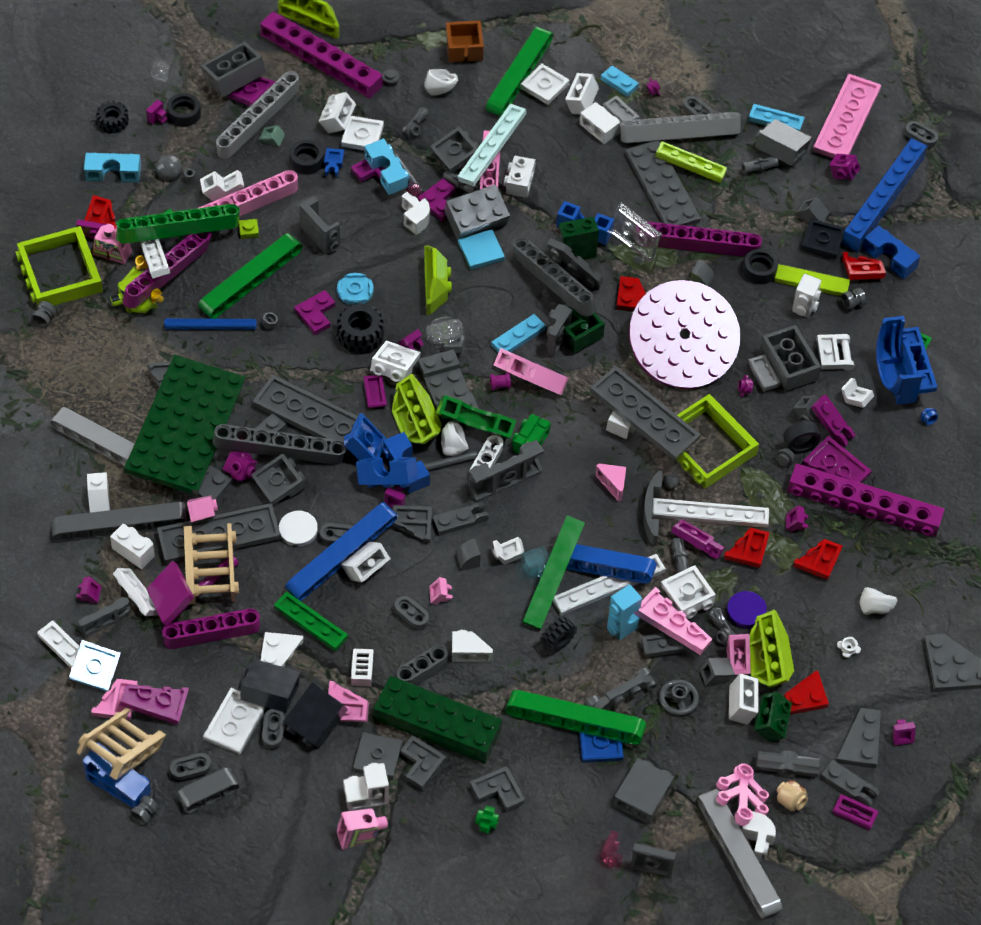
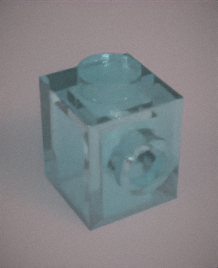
M544 546L522 553L521 563L529 579L542 576L551 555Z

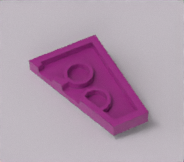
M830 436L803 460V464L859 483H862L871 474V470Z
M126 685L119 706L178 725L189 688L171 689V687L152 688L151 686Z

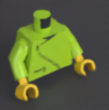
M139 255L135 259L137 266H134L124 279L118 283L119 294L110 296L113 307L123 304L125 287L144 272L141 269L148 268L145 257ZM154 289L151 292V296L138 307L128 308L125 306L128 313L145 314L150 309L157 308V302L162 303L164 300L161 296L162 292L159 289Z

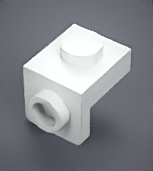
M851 378L841 389L845 403L862 408L874 397L872 390L858 387L854 378Z
M519 537L502 544L497 540L493 541V555L496 560L499 559L504 565L525 557L522 540Z

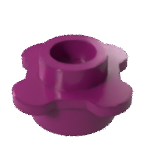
M649 77V82L645 84L652 96L655 94L660 96V85L656 80L652 81Z
M744 375L743 379L738 382L737 388L740 391L741 397H744L745 394H751L753 390V381L748 379V375Z

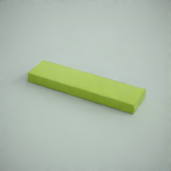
M661 141L655 155L657 158L721 183L727 167Z
M781 264L778 265L774 282L798 287L803 275L807 274L821 280L820 291L822 293L842 297V293L848 291L849 279Z

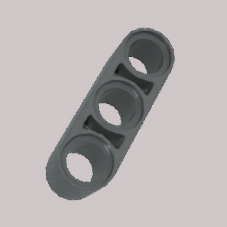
M441 645L433 646L398 668L397 678L416 686L446 668L447 649Z
M224 768L181 788L176 795L185 812L192 813L233 794L239 789L240 785L231 769Z

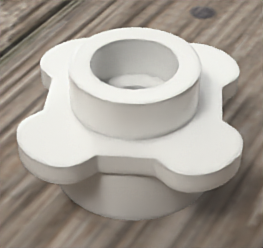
M846 637L843 641L837 643V647L841 649L845 658H849L852 654H859L861 651L853 637Z

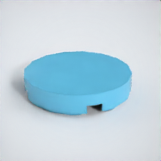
M350 273L338 281V297L348 305L365 304L373 296V283L364 274Z

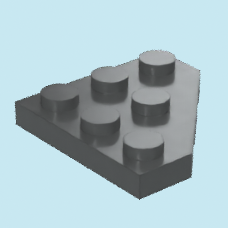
M550 238L547 243L549 258L574 279L583 281L591 288L596 287L600 289L603 284L602 275L597 271L593 273L588 267L589 264L580 256L575 257L570 247Z
M945 634L925 635L924 643L934 691L981 688L980 658Z

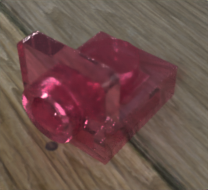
M612 830L602 850L600 860L609 866L620 867L623 855L617 853L620 842L617 841L619 833Z

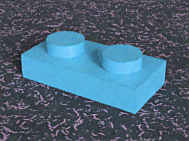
M611 66L601 75L603 82L626 97L630 96L639 87L637 81L614 66Z

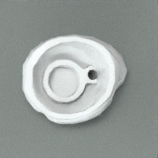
M430 69L427 73L424 87L430 95L447 93L456 86L458 76L450 74L444 69Z
M456 421L448 422L441 432V446L444 455L455 457L469 449L465 440L464 430Z
M867 587L862 592L859 604L863 614H886L895 608L897 598Z

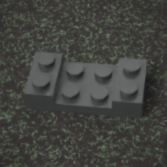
M454 349L418 359V368L435 410H437L443 395L453 397L478 408L472 393L470 394L462 375L460 363ZM438 416L442 426L447 425L451 421L450 419Z
M537 440L527 442L520 447L518 456H512L509 460L497 463L492 468H489L487 463L474 466L469 470L468 492L477 503L542 473L543 469L538 456L544 453L543 448Z

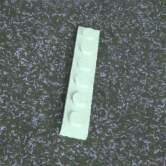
M513 104L508 106L459 173L458 181L475 186L525 117V108Z

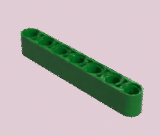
M536 27L490 96L486 104L487 112L501 117L508 106L513 103L521 90V83L533 72L549 47L553 38V32L540 27Z
M234 204L120 219L116 223V240L120 243H133L236 228L239 225L240 208Z
M286 233L200 300L198 308L211 319H216L297 256L303 248L302 243L289 233Z
M513 690L511 692L505 709L513 717L634 745L641 743L646 728V722L638 717L521 690Z

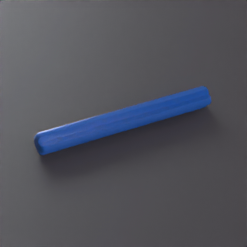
M166 318L164 320L165 329L255 330L257 328L256 319Z

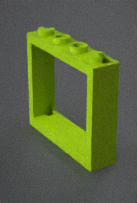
M81 226L17 243L18 251H15L17 260L23 264L20 265L23 276L27 275L25 282L28 290L32 289L30 296L32 302H36L37 306L41 301L49 302L55 306L103 292L102 281ZM77 242L90 280L40 293L27 255Z
M710 394L677 414V416L688 424L706 412L743 451L708 474L684 452L677 461L685 471H688L693 476L695 482L701 484L704 489L757 455L759 443Z

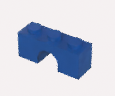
M564 201L557 213L556 227L559 228V223L585 218L581 214V207ZM597 213L595 221L599 229L598 243L607 245L613 233L614 219Z
M879 225L864 238L862 249L874 258L879 257L881 254L893 256L890 270L901 278L905 279L918 267L920 255Z
M402 432L383 440L382 454L389 461L400 457H412V444L406 434ZM422 461L416 462L418 480L411 483V486L404 487L409 494L430 485V474Z
M400 457L390 461V472L384 468L382 458H364L357 461L359 485H366L368 488L377 487L378 485H383L385 488L395 485L409 487L411 483L418 480L416 457Z

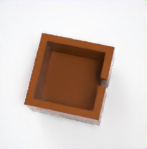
M481 21L446 22L448 61L464 62V59L468 61H483L484 45Z

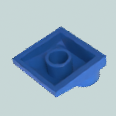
M360 413L351 433L344 437V446L358 461L364 458H380L383 440L386 437L363 413Z

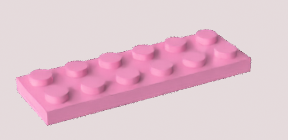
M848 74L814 144L813 151L834 158L837 153L850 155L878 96L881 84Z

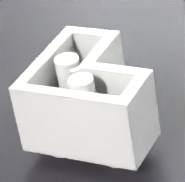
M371 763L368 766H364V776H351L343 780L348 811L389 804V784L384 763Z

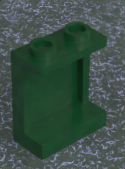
M594 217L559 223L561 243L570 247L575 257L580 256L583 260L596 258L599 229Z

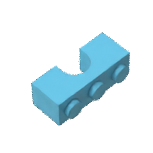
M384 139L366 145L365 158L371 168H387L381 171V184L388 195L408 188L409 174L406 169L402 168L400 159L393 154L391 145L387 144Z
M86 153L84 164L85 181H104V176L107 172L118 171L121 175V182L139 183L141 172L140 154Z
M630 584L612 595L610 599L607 629L619 641L638 629L639 617L634 613L641 608L642 597Z

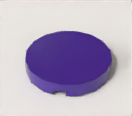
M742 591L730 598L727 605V614L729 619L736 623L737 626L753 628L756 623V617L766 613L767 606L758 594Z

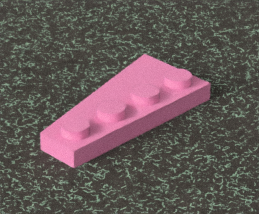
M655 587L644 598L641 608L634 614L701 655L710 645L712 638L696 623L688 621L686 619L687 615L683 611L675 609L672 606L673 602L668 598L662 597L660 590Z

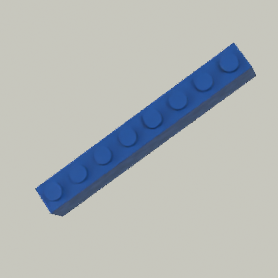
M911 138L844 231L843 246L855 252L860 250L864 238L875 229L924 160L927 145Z

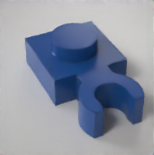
M326 148L324 166H326L325 176H328V173L333 171L335 172V177H338V168H342L344 150Z

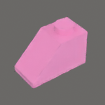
M211 495L191 499L187 502L191 522L215 516V511L218 510L216 499L212 500Z

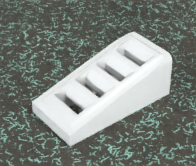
M353 649L351 686L371 687L373 649ZM357 655H369V657H357ZM357 661H368V663H357ZM356 667H368V669H356ZM356 673H368L367 675H356Z

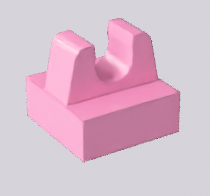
M439 577L429 586L431 604L438 605L440 602H448L453 598V595L447 594L452 589V586L447 584L445 578Z

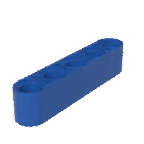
M576 544L566 569L648 584L652 581L657 564L648 557Z

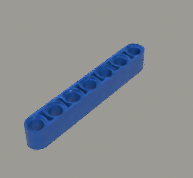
M385 502L380 503L286 583L285 589L298 600H304L342 567V563L389 528L397 520L398 515Z

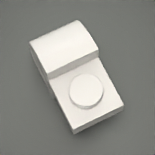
M238 170L223 178L214 171L200 179L203 194L213 201L244 188L242 173Z
M408 192L403 194L402 208L407 211L404 213V226L417 235L429 224V203L425 198L419 202L415 196H411Z
M753 812V818L749 824L743 826L742 833L746 839L756 841L754 854L757 860L761 862L762 854L767 855L769 844L773 845L776 831L774 824L767 816Z

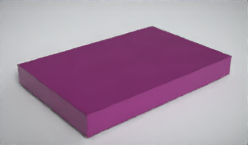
M173 561L146 588L162 622L167 626L194 599L180 568Z

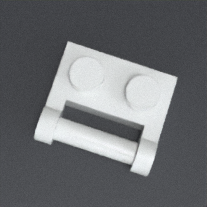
M817 335L816 340L821 369H844L846 371L854 369V362L851 360L849 335ZM837 343L842 345L844 360L839 359Z

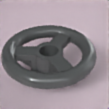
M676 679L662 686L659 692V702L668 713L682 716L691 713L697 707L699 695L691 683ZM674 686L672 691H667L670 687ZM691 692L693 701L686 708L684 700L687 698L688 693ZM665 698L673 699L678 704L679 710L670 707L666 703Z

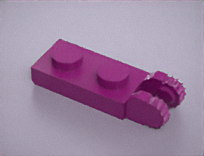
M822 395L811 409L829 434L835 438L839 445L845 447L848 444L846 438L852 440L855 437V433L847 425L828 396Z

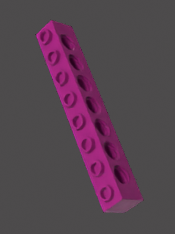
M273 11L260 23L261 36L369 99L383 86V75L379 71L356 60L351 55L325 42L322 38H318L310 31L299 27L296 23L287 20L282 15Z
M797 463L787 491L796 496L809 498L815 502L826 503L832 507H839L851 513L862 514L871 519H878L888 524L901 526L907 530H914L933 537L937 536L945 508Z

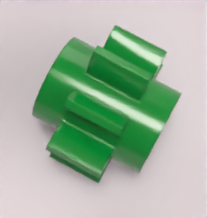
M486 806L484 810L479 809L475 825L480 827L479 831L489 834L491 829L496 830L499 815L495 814V808Z

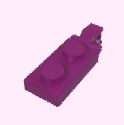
M683 519L675 524L671 530L678 538L691 543L695 548L703 550L713 558L718 559L723 552L724 547L716 543L714 537Z

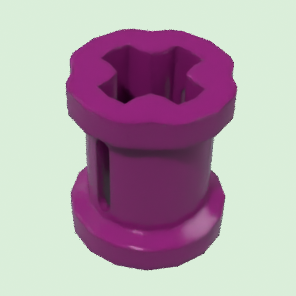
M506 373L505 375L496 376L490 374L491 391H495L498 388L511 389L510 374Z

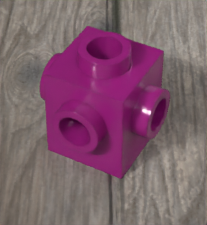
M837 153L829 164L835 179L853 180L860 170L856 155Z
M230 452L223 470L230 473L231 477L235 480L250 479L251 475L256 471L257 461L252 459V456L246 452Z

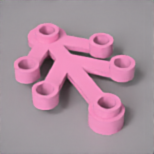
M740 764L735 767L734 774L720 777L717 781L716 786L722 791L718 793L716 801L721 805H726L729 799L739 795V808L735 813V822L740 826H745L753 818V812L748 808V800L756 807L754 812L766 816L769 808L763 803L766 802L769 794L753 779L754 771L752 767L747 764ZM739 781V786L727 790L731 783ZM748 785L756 792L755 795L748 788Z

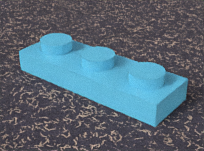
M753 104L748 120L766 126L776 119L800 131L804 117Z
M533 314L493 340L491 346L498 353L500 348L513 352L545 331L546 325Z

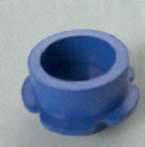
M926 408L921 413V422H925L926 425H931L938 419L936 409Z

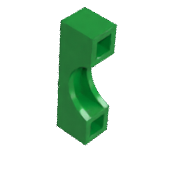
M447 395L441 396L435 413L438 416L492 435L500 436L503 439L511 438L516 420L475 408Z

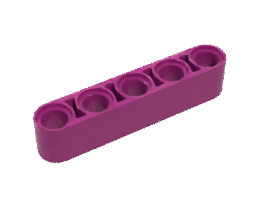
M245 609L171 623L162 630L164 645L169 649H177L254 634L260 629V615L255 609Z

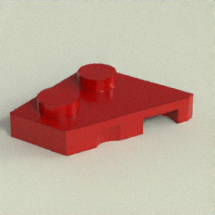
M93 195L84 221L112 224L114 229H116L111 200Z

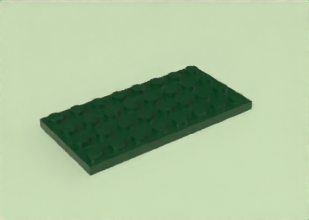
M174 354L125 464L124 473L198 496L217 450L212 441L214 430L220 424H228L246 377Z

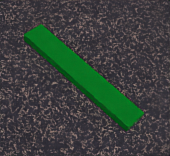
M568 515L566 516L522 623L541 630L585 522Z

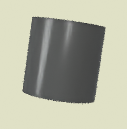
M191 168L184 171V179L187 184H193L196 181L195 171Z

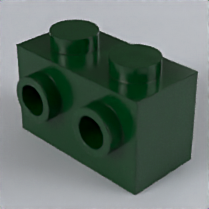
M778 692L761 695L754 730L769 742L785 739L792 703Z

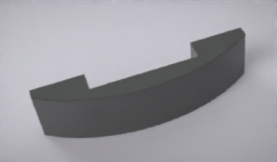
M658 471L652 478L645 497L643 520L647 537L652 546H657L659 520L651 519L653 497H660L663 471Z

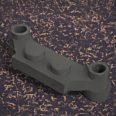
M644 667L635 673L634 678L607 692L601 699L598 695H593L584 702V705L606 710L612 705L617 706L630 695L633 697L639 694L644 688L647 691L654 689L657 683L652 678L649 668Z

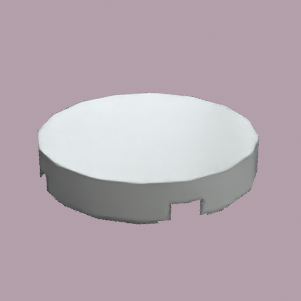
M304 511L287 513L279 523L281 539L290 546L297 545V547H303L315 540L318 532L315 518Z

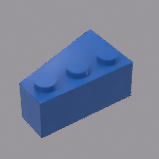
M92 750L82 760L86 780L132 808L138 806L139 800L144 795L148 796L151 792L148 778L133 769L115 780L110 776L113 769L112 764Z

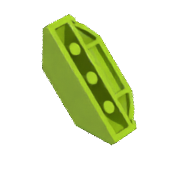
M322 0L278 1V14L333 38H339V24L333 8L327 2Z
M424 245L426 315H431L448 300V293L452 292L451 281H448V278H451V267H447V259L436 248Z
M413 374L408 375L396 384L392 413L401 433L404 432L410 443L425 444L437 436L442 427L438 415L435 414L436 410L431 398Z
M772 610L756 617V623L749 634L751 677L757 678L759 683L770 688L789 681L794 672L788 634L777 611Z

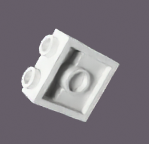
M385 341L372 358L370 371H373L378 376L390 377L395 382L401 381L412 374V368L420 358L421 352Z
M695 565L661 581L662 588L673 602L672 606L678 611H683L687 615V619L694 617L698 610L703 609L706 611L714 605L716 594Z

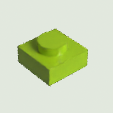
M257 219L239 220L241 239L259 238Z

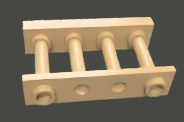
M231 523L227 524L228 533L196 535V533H192V526H184L186 582L194 596V599L189 604H196L195 596H199V594L231 592V601H236L235 594H239V584L234 580L233 543L236 542V531H232ZM228 541L229 550L205 552L193 550V545H197V543ZM229 558V567L206 569L194 567V562H198V560ZM230 575V584L208 586L195 584V579H198V577Z
M128 708L120 713L116 712L111 719L90 733L83 734L78 742L80 746L76 752L80 755L86 750L91 749L111 763L113 769L110 776L115 780L159 751L166 736L160 730L153 735H148L127 721L126 718L130 711ZM123 727L143 742L135 741L119 730V728ZM112 734L113 736L121 740L123 743L131 747L132 750H127L126 748L115 742L113 739L108 737V735ZM101 741L106 746H108L109 748L117 752L119 755H121V757L114 756L106 749L98 745L97 742Z

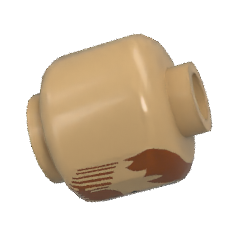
M795 781L782 782L777 788V801L788 810H801L808 801L807 791Z

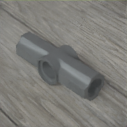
M758 751L756 770L778 772L782 777H794L795 775L818 777L820 761L819 758L798 756L793 751H782L780 754Z

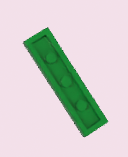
M287 591L274 604L276 611L335 652L348 639L347 633Z

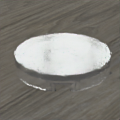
M448 316L434 319L431 325L426 327L427 337L430 341L440 344L456 341L463 334V324L459 319L453 320L452 317Z

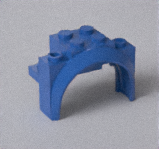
M904 316L884 318L876 343V360L880 379L883 385L895 395L897 405L916 403L918 394L936 392L938 388L919 327L904 328Z

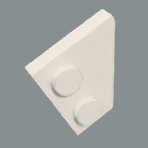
M265 632L260 661L285 667V663L294 655L296 648L299 644L303 643V636Z

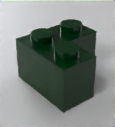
M571 306L568 307L572 309L571 324L564 328L563 342L573 353L604 337L605 323L595 312L590 316H582Z

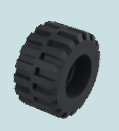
M358 303V305L351 304V307H345L344 311H341L337 318V337L343 348L347 347V351L351 352L353 350L357 354L359 352L364 354L368 350L371 352L374 350V347L378 348L380 346L379 343H382L384 337V320L381 312L377 311L376 307L373 306L371 308L370 304L363 305V303ZM358 326L367 327L365 330H355L353 328Z

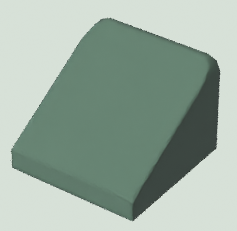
M278 125L265 127L259 142L280 146L285 134Z

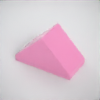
M607 464L596 465L595 476L620 502L623 496L626 467Z
M749 634L729 635L726 652L735 675L751 674Z

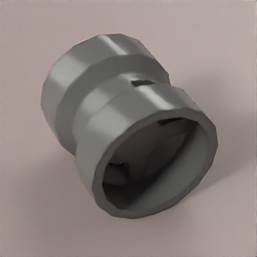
M859 287L854 289L853 292L847 291L842 293L843 305L847 310L854 309L855 306L865 305L866 295L863 289Z
M41 301L37 306V311H34L31 316V320L40 327H47L56 309L49 302Z
M144 795L139 800V805L134 806L130 814L136 821L146 825L150 820V816L159 810V806L153 799Z

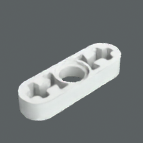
M492 435L487 438L470 470L474 466L487 463L489 468L494 466L503 450V439L500 436ZM497 443L498 445H495L493 451H491V445ZM489 456L492 460L490 462H483L481 458Z

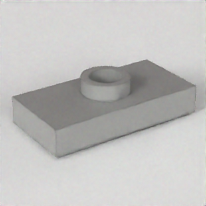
M617 96L603 104L607 112L615 116L620 123L627 120H639V116Z
M765 354L748 359V365L763 392L780 387L781 382Z

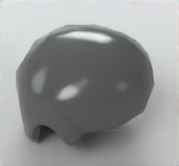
M171 154L160 157L155 167L157 176L165 181L177 179L183 171L179 158Z

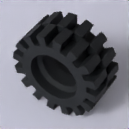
M112 100V103L106 101V105L102 103L101 107L98 106L96 110L97 124L99 128H102L103 132L107 130L109 134L111 131H113V134H116L117 130L122 132V128L126 129V125L128 126L129 116L128 109L124 103L121 105L120 101L116 103L115 100ZM110 115H117V116H119V117H117V118H115V119H108V118H106V117H108V116H110Z
M561 616L559 619H555L554 623L551 622L549 624L550 626L542 633L540 642L551 653L559 652L561 648H565L566 644H569L570 640L575 637L577 627L566 616Z

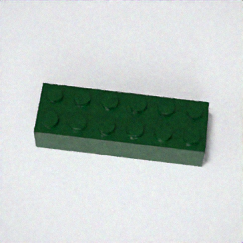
M393 676L389 677L373 708L375 721L485 764L502 731L501 718Z

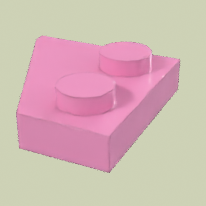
M117 679L111 689L104 694L99 705L92 709V716L112 718L116 712L120 713L126 709L119 706L126 685H138V681ZM129 709L126 720L131 721L133 710Z
M329 681L328 694L344 704L348 709L340 721L367 722L369 702L348 689L337 685L335 682Z

